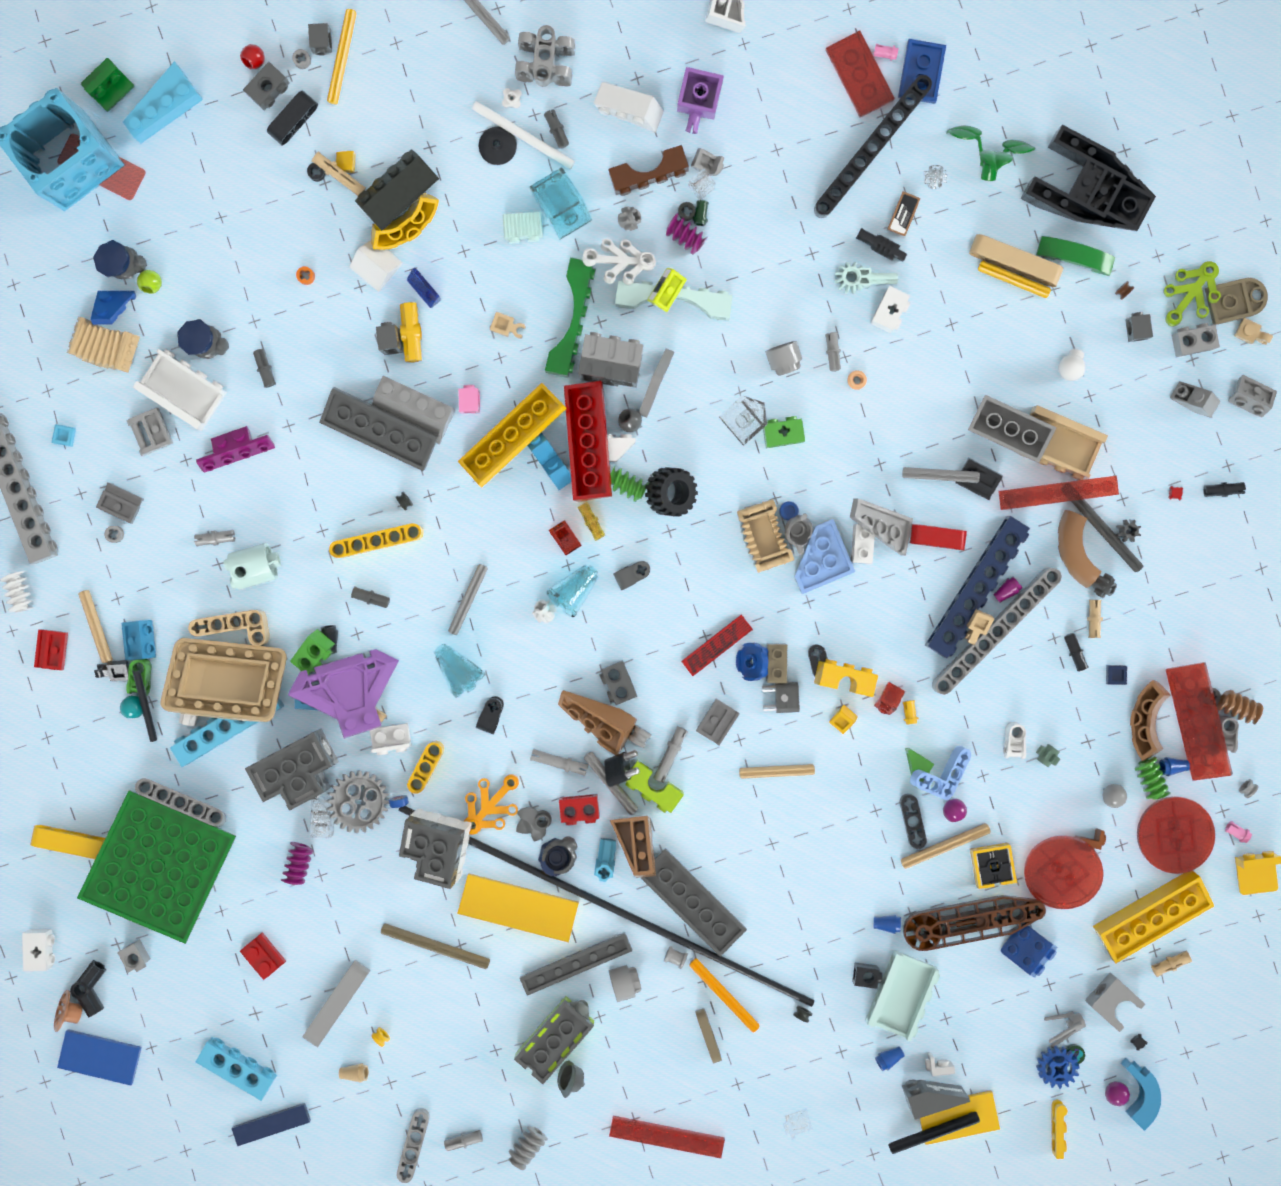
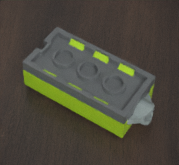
M565 996L515 1053L514 1060L525 1070L529 1067L532 1070L531 1075L541 1084L548 1080L594 1027V1020L589 1016L588 1003L585 1000L572 1001Z

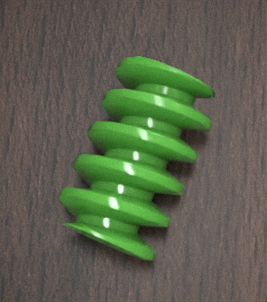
M615 466L610 474L614 492L620 488V495L627 492L626 498L628 499L634 495V502L642 499L646 491L645 486L649 482L642 485V478L636 482V475L628 478V471L622 475V468L615 471Z
M1151 757L1144 761L1141 760L1138 763L1139 765L1134 768L1135 771L1141 770V773L1137 775L1138 778L1144 777V780L1140 782L1141 785H1147L1143 792H1150L1146 799H1161L1171 794L1170 791H1167L1168 785L1164 784L1166 779L1161 777L1163 772L1158 770L1160 764L1155 763L1157 757Z

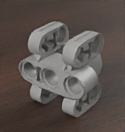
M549 25L541 26L538 29L537 37L530 32H520L518 37L519 50L533 52L534 60L531 63L525 61L516 62V79L521 82H533V79H535L536 84L541 87H546L553 82L559 86H571L572 69L563 65L556 66L555 56H575V39L568 36H559L556 40L555 31ZM545 34L552 36L549 40L542 39V36ZM543 53L550 55L546 60L541 59L540 56Z

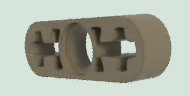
M705 1008L695 1011L713 1064L722 1061Z

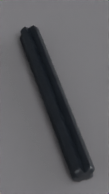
M974 1111L888 1144L890 1152L896 1154L979 1123L980 1118L977 1112Z

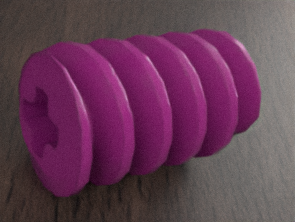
M677 213L666 228V236L668 237L673 234V241L679 238L678 245L681 246L685 243V250L692 247L690 253L694 255L704 245L708 236L703 239V231L696 234L697 227L690 230L691 223L689 222L684 225L685 218L678 221Z
M290 842L295 848L288 849V852L293 854V856L286 857L291 863L284 864V867L288 868L289 871H283L282 874L287 876V878L280 880L291 885H302L305 883L303 877L307 876L306 870L309 868L307 862L311 861L309 855L313 854V849L302 843Z

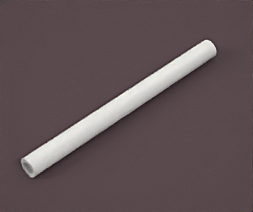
M478 101L474 103L472 110L568 169L571 170L574 166L575 161Z

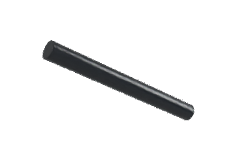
M134 669L132 673L149 740L154 742L157 741V735L140 669Z

